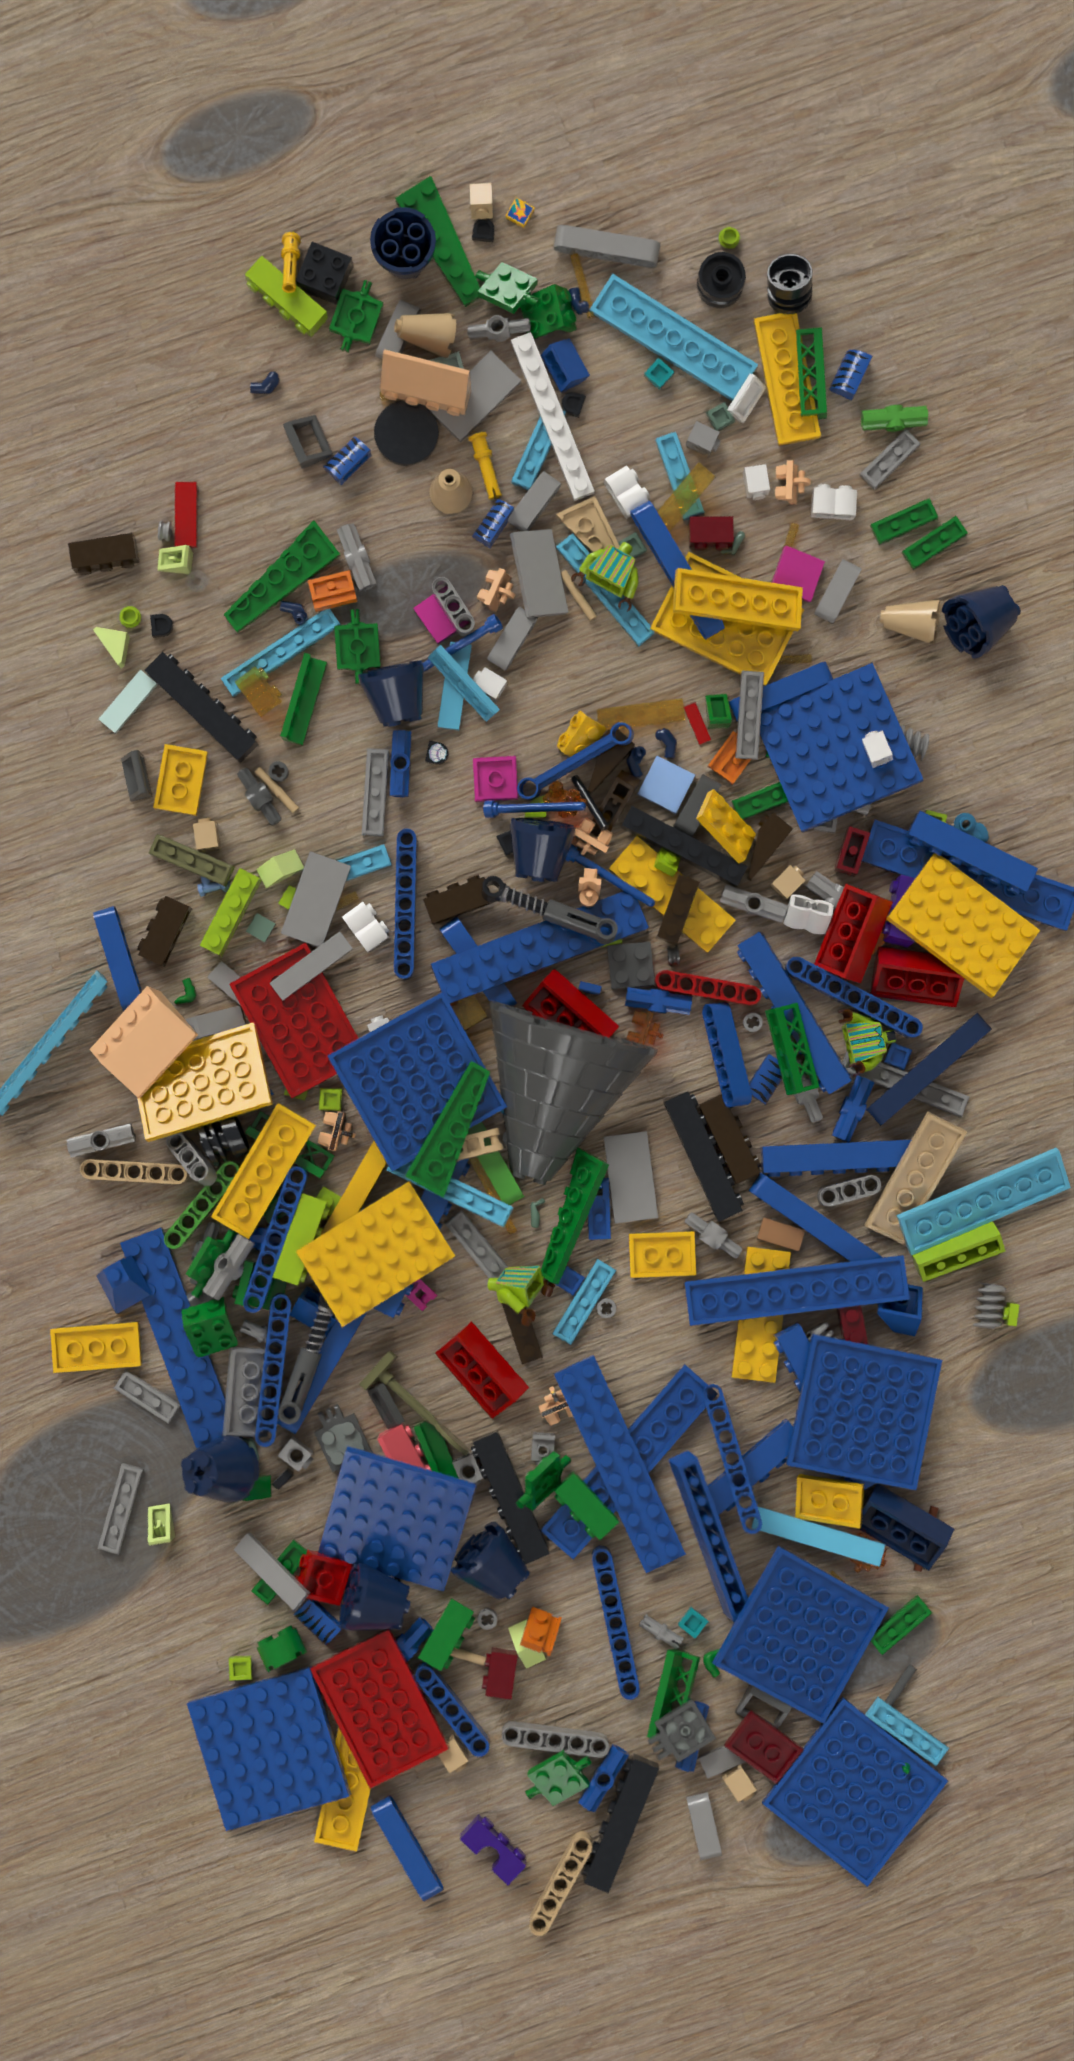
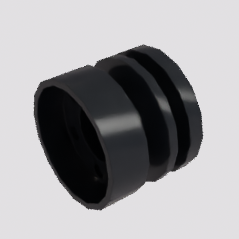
M785 254L774 259L769 265L767 271V299L775 311L782 314L799 313L806 309L812 301L813 269L805 257L797 254Z
M237 1115L220 1120V1126L218 1127L215 1122L208 1124L210 1130H208L206 1125L198 1127L203 1150L215 1167L221 1165L219 1154L224 1162H228L229 1150L232 1151L236 1158L248 1154L250 1151L246 1135Z

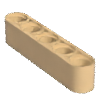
M90 1159L84 1161L80 1166L81 1175L86 1179L182 1184L187 1182L190 1177L181 1164ZM90 1163H93L97 1168L94 1175H90L87 1172V1166ZM112 1164L116 1165L119 1170L115 1177L111 1176L108 1171ZM134 1165L140 1169V1175L137 1178L132 1177L130 1174V1170ZM155 1167H159L162 1170V1176L159 1179H155L152 1176V1170ZM177 1168H181L184 1171V1177L180 1181L174 1177V1171Z
M579 1831L574 1834L529 1918L530 1930L534 1935L543 1936L548 1932L592 1850V1841L587 1832ZM579 1840H585L588 1845L585 1848H579L576 1843ZM568 1860H575L577 1865L570 1868L565 1863ZM563 1879L566 1881V1885L564 1887H557L555 1882ZM547 1899H553L556 1904L548 1907L544 1902ZM536 1919H543L545 1924L543 1926H536L533 1922Z

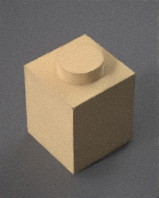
M491 183L470 184L471 219L493 218Z
M211 818L199 819L198 823L193 824L196 850L203 852L221 849L218 826L215 821H211Z
M790 865L770 886L786 900L806 880L803 878L804 873L797 866L793 868Z
M453 1734L446 1739L449 1750L438 1755L449 1774L454 1770L457 1773L464 1769L469 1759L457 1736Z
M742 1764L722 1774L723 1780L738 1803L741 1800L747 1801L754 1796V1792L757 1790L756 1786Z

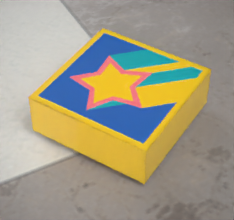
M516 197L505 217L520 227L525 228L535 207Z

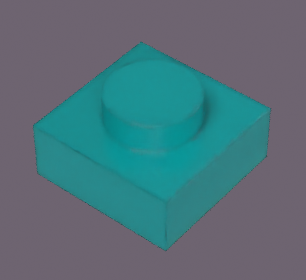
M660 358L644 373V377L659 390L674 375V371Z
M690 1606L677 1624L696 1639L709 1621Z

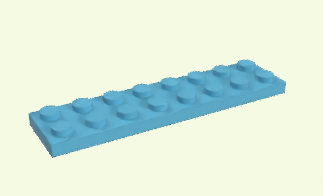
M614 274L611 275L590 308L589 312L731 401L734 400L749 374H753L758 367V364Z
M96 970L0 1088L1 1116L8 1110L10 1100L13 1097L16 1099L24 1089L22 1087L27 1080L30 1082L38 1072L36 1068L41 1063L44 1065L52 1055L50 1051L54 1046L59 1047L65 1040L63 1035L68 1029L73 1030L79 1022L77 1018L81 1013L89 1011L93 1005L91 1001L95 996L102 995L106 990L107 986L105 984L108 981L99 971Z
M1054 1148L896 1216L908 1251L911 1255H915L1071 1187L1060 1151Z

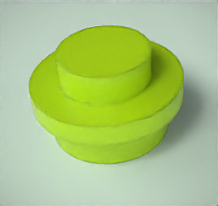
M726 227L719 233V243L725 249H733L739 244L740 234L735 228Z
M127 606L120 612V622L127 628H134L141 622V613L137 608Z

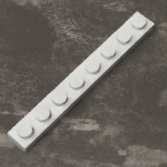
M531 332L511 339L512 347L573 500L576 501L594 494L595 491Z

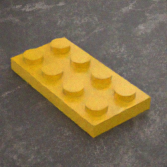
M139 1322L50 1329L53 1373L142 1366Z

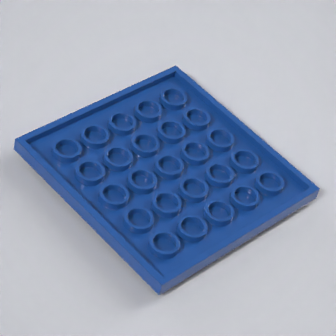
M873 663L833 679L823 686L786 700L779 705L761 711L760 736L801 832L810 830L924 781ZM872 731H883L892 752L893 760L872 768L862 739Z
M443 992L327 1056L392 1172L415 1159L470 1061L485 1068ZM490 1075L469 1128L507 1107Z
M812 1334L786 1465L916 1490L942 1360Z
M347 1446L318 1553L344 1560L353 1565L363 1563L388 1576L444 1592L476 1484Z
M778 1546L712 1663L824 1724L889 1607Z
M312 1666L195 1699L187 1703L226 1831L343 1799L351 1795L318 1685L311 1672Z
M842 1697L830 1712L825 1723L820 1725L804 1746L802 1753L778 1784H775L764 1798L762 1804L868 1887L947 1784L948 1779ZM905 1763H908L911 1767L909 1774L904 1773L902 1770V1765L907 1766Z

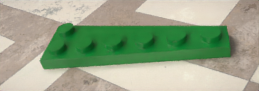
M430 175L397 196L395 201L399 208L407 207L421 212L431 223L436 236V249L433 260L463 306L466 307L479 299L478 290L480 286Z
M315 520L303 530L288 549L284 550L273 565L271 564L266 569V572L249 587L248 591L225 612L224 617L237 633L341 556Z
M470 1061L405 1175L442 1198L445 1196L490 1071L473 1061Z
M581 1148L576 1150L570 1174H572L569 1187H565L564 1191L566 1199L563 1208L559 1207L557 1214L559 1215V1222L553 1228L541 1268L542 1276L554 1284H559L609 1167L608 1163Z

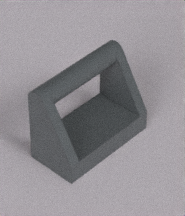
M316 415L283 424L302 469L333 455ZM310 424L322 452L306 456L295 430Z
M139 750L131 751L122 757L121 761L129 798L133 802L152 797L143 754Z
M749 1684L735 1713L745 1718L750 1710L744 1707L754 1695L780 1710L774 1723L769 1722L778 1729L789 1714L792 1706Z

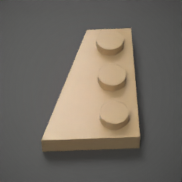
M595 496L556 514V517L591 552L605 549L608 545H612L617 549L620 547Z

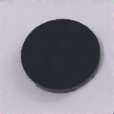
M405 400L397 401L387 406L379 414L374 427L375 442L380 453L394 464L408 466L420 463L428 459L437 446L439 430L436 418L422 404L413 406L407 404Z

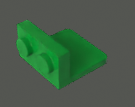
M553 284L531 294L541 299L538 307L529 303L520 306L523 319H529L531 329L526 334L531 332L534 340L556 330L569 333L577 330L575 324L576 316L571 306V294L565 287Z
M246 1260L243 1264L244 1269L240 1276L239 1286L235 1285L232 1298H235L234 1304L244 1306L243 1300L256 1261ZM263 1275L257 1276L256 1284L259 1287H265L267 1284L266 1277ZM277 1278L273 1279L262 1309L270 1310L272 1297L277 1293L284 1294L287 1282ZM251 1296L249 1298V1305L259 1307L260 1301L256 1296ZM283 1298L276 1299L274 1306L279 1310L281 1309Z
M224 1297L220 1298V1300H210L209 1302L181 1310L183 1328L197 1357L210 1355L238 1345L237 1337L228 1318Z

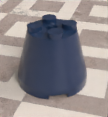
M407 207L394 208L393 211L386 213L375 222L370 235L371 250L378 264L393 276L400 279L417 278L435 253V231L431 223L421 212Z
M1004 585L954 596L947 600L942 607L946 624L943 627L949 640L959 652L965 651L973 659L980 658L988 653L1016 623L1018 615L1021 614L1020 607L1014 602L1007 587Z
M422 660L395 664L367 671L368 673L358 674L360 685L383 727L400 725L401 720L403 722H412L422 719L424 673Z
M511 818L510 832L515 877L528 878L529 876L532 877V881L545 882L547 880L558 882V877L575 837L576 827L571 824L551 820Z
M240 1436L218 1437L190 1453L181 1462L182 1478L185 1490L188 1493L226 1503L238 1502L247 1498L255 1481L259 1478V1462L256 1452Z
M490 1522L485 1525L484 1528L486 1530L476 1536L473 1534L462 1546L454 1558L457 1563L451 1569V1572L458 1579L495 1599L500 1600L505 1597L510 1599L517 1592L516 1587L520 1582L528 1578L530 1572L527 1570L525 1562L505 1530L497 1522Z
M354 1564L345 1587L344 1601L340 1607V1627L349 1631L400 1630L403 1625V1614H407L410 1608V1600H407L410 1586L366 1564Z

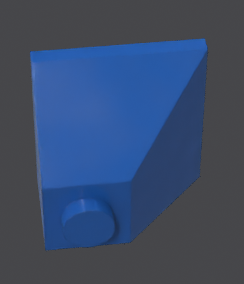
M132 1256L118 1260L96 1275L116 1314L152 1295Z
M908 1284L909 1300L878 1303L877 1314L893 1332L915 1337L922 1320L923 1287Z

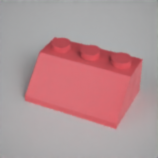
M401 1423L379 1434L377 1440L387 1458L431 1470L429 1464L425 1465L422 1459L424 1453L420 1445L415 1446L412 1440L414 1434L409 1425L405 1426L404 1423Z

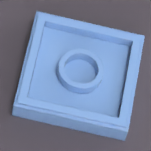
M656 756L637 795L676 814L695 774Z

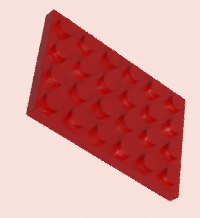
M307 943L294 948L229 984L249 1022L256 1025L259 1040L292 1099L337 1075L327 1056L359 1039L323 973H320L284 1001H282L270 985V982L311 953Z
M386 1629L311 1667V1672L369 1788L449 1750V1745L391 1629Z

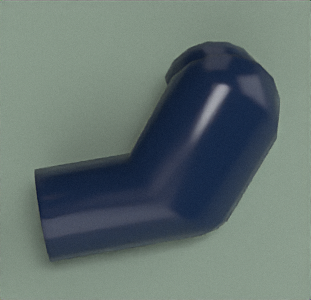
M578 287L569 289L571 306L578 315L588 313L590 310L587 301L581 302L580 289Z
M274 371L269 372L262 383L251 382L250 393H272L280 382L278 373Z
M281 601L280 611L291 613L296 624L303 625L308 620V615L301 604Z
M658 729L655 737L666 745L664 758L675 759L676 738L669 729Z
M642 746L634 747L626 760L631 775L636 778L643 776L639 764L646 755V750Z

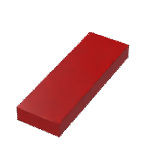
M175 482V547L188 545L190 548H197V482Z

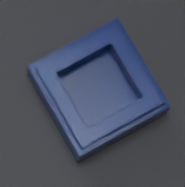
M580 981L578 990L599 995L602 986Z
M891 1043L883 1062L905 1070L912 1050L899 1044Z
M566 1266L559 1284L556 1285L574 1296L585 1277Z

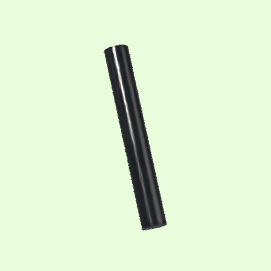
M578 775L571 778L572 783L602 831L608 829V823Z

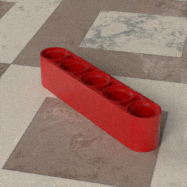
M662 970L654 979L655 986L659 990L739 1005L752 1006L758 1003L761 998L760 990L753 985L675 971ZM661 975L669 976L671 980L670 985L662 986L659 983V977ZM687 978L691 981L692 987L690 990L681 988L680 982L682 979ZM709 982L712 984L713 992L711 994H706L702 991L703 983ZM730 986L734 989L735 994L732 998L724 995V987ZM747 990L755 992L756 999L753 1002L746 1000L745 992Z

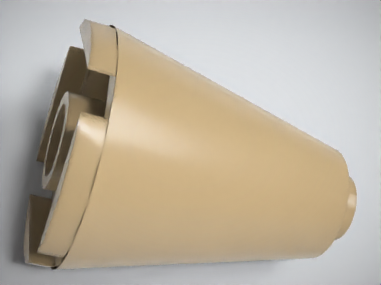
M451 313L401 315L400 319L395 321L394 332L397 333V337L440 357L448 358L451 353L448 346L450 343L454 344L456 319H452L455 315Z
M446 469L432 481L430 499L436 509L445 514L460 513L468 507L472 500L471 483L463 474L453 469Z
M940 600L886 606V609L881 611L880 623H884V628L935 644L938 633L935 631H937L940 620Z

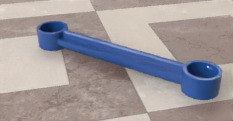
M624 722L614 724L610 734L534 779L523 778L517 786L518 794L524 799L534 800L539 797L542 788L617 744H629L634 738L633 728ZM620 726H625L629 729V737L625 741L616 740L615 732ZM528 781H532L536 785V792L532 796H525L523 794V786Z

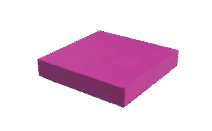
M786 545L782 550L771 583L803 587L802 600L809 603L812 601L825 561Z
M445 586L437 592L445 593L448 587ZM431 595L413 608L437 644H440L457 632L434 595ZM450 603L448 605V609L452 612L457 611L460 607L457 603ZM462 621L459 627L462 629L470 622Z
M516 756L473 758L475 802L518 800Z

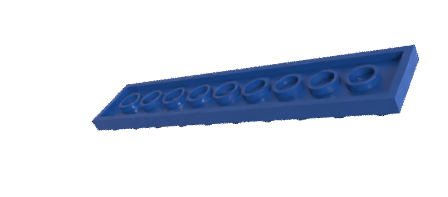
M874 820L861 862L899 875L916 878L933 854L929 852L930 848L924 845L918 847L910 843V839L905 837L908 830ZM941 854L942 857H944L946 860H949L948 857ZM962 864L960 866L954 865L1022 917L1063 931L1068 930L1074 912V887L1035 874L1028 891L1024 894L1016 895L1007 890L1008 887L1001 883L1000 885H995L987 880L988 877L983 874L978 876L969 872V867Z
M625 891L601 899L593 907L583 906L577 908L603 919L610 918L614 920L618 931L612 942L649 928L638 899ZM545 920L441 959L430 965L441 993L445 994L448 1002L451 1004L607 944H601L594 938ZM607 927L600 929L603 935L611 934V930Z
M161 1227L121 1242L120 1245L125 1258L133 1257L152 1295L141 1301L196 1448H199L218 1437L224 1436L223 1425L226 1397L210 1355L197 1357L183 1328L181 1310L191 1307V1304L188 1301L187 1292L172 1252L165 1245V1233Z
M904 1255L685 1281L690 1326L910 1299Z
M594 1355L553 1373L645 1572L653 1571L686 1555Z
M685 1364L628 1428L648 1474L706 1408L703 1391L708 1384ZM709 1388L706 1392L709 1400H713L718 1394L713 1388ZM595 1466L583 1481L614 1514L616 1507L597 1466ZM565 1504L557 1509L540 1531L574 1560L592 1537L585 1531L587 1526L581 1520L577 1522L569 1513L571 1509Z

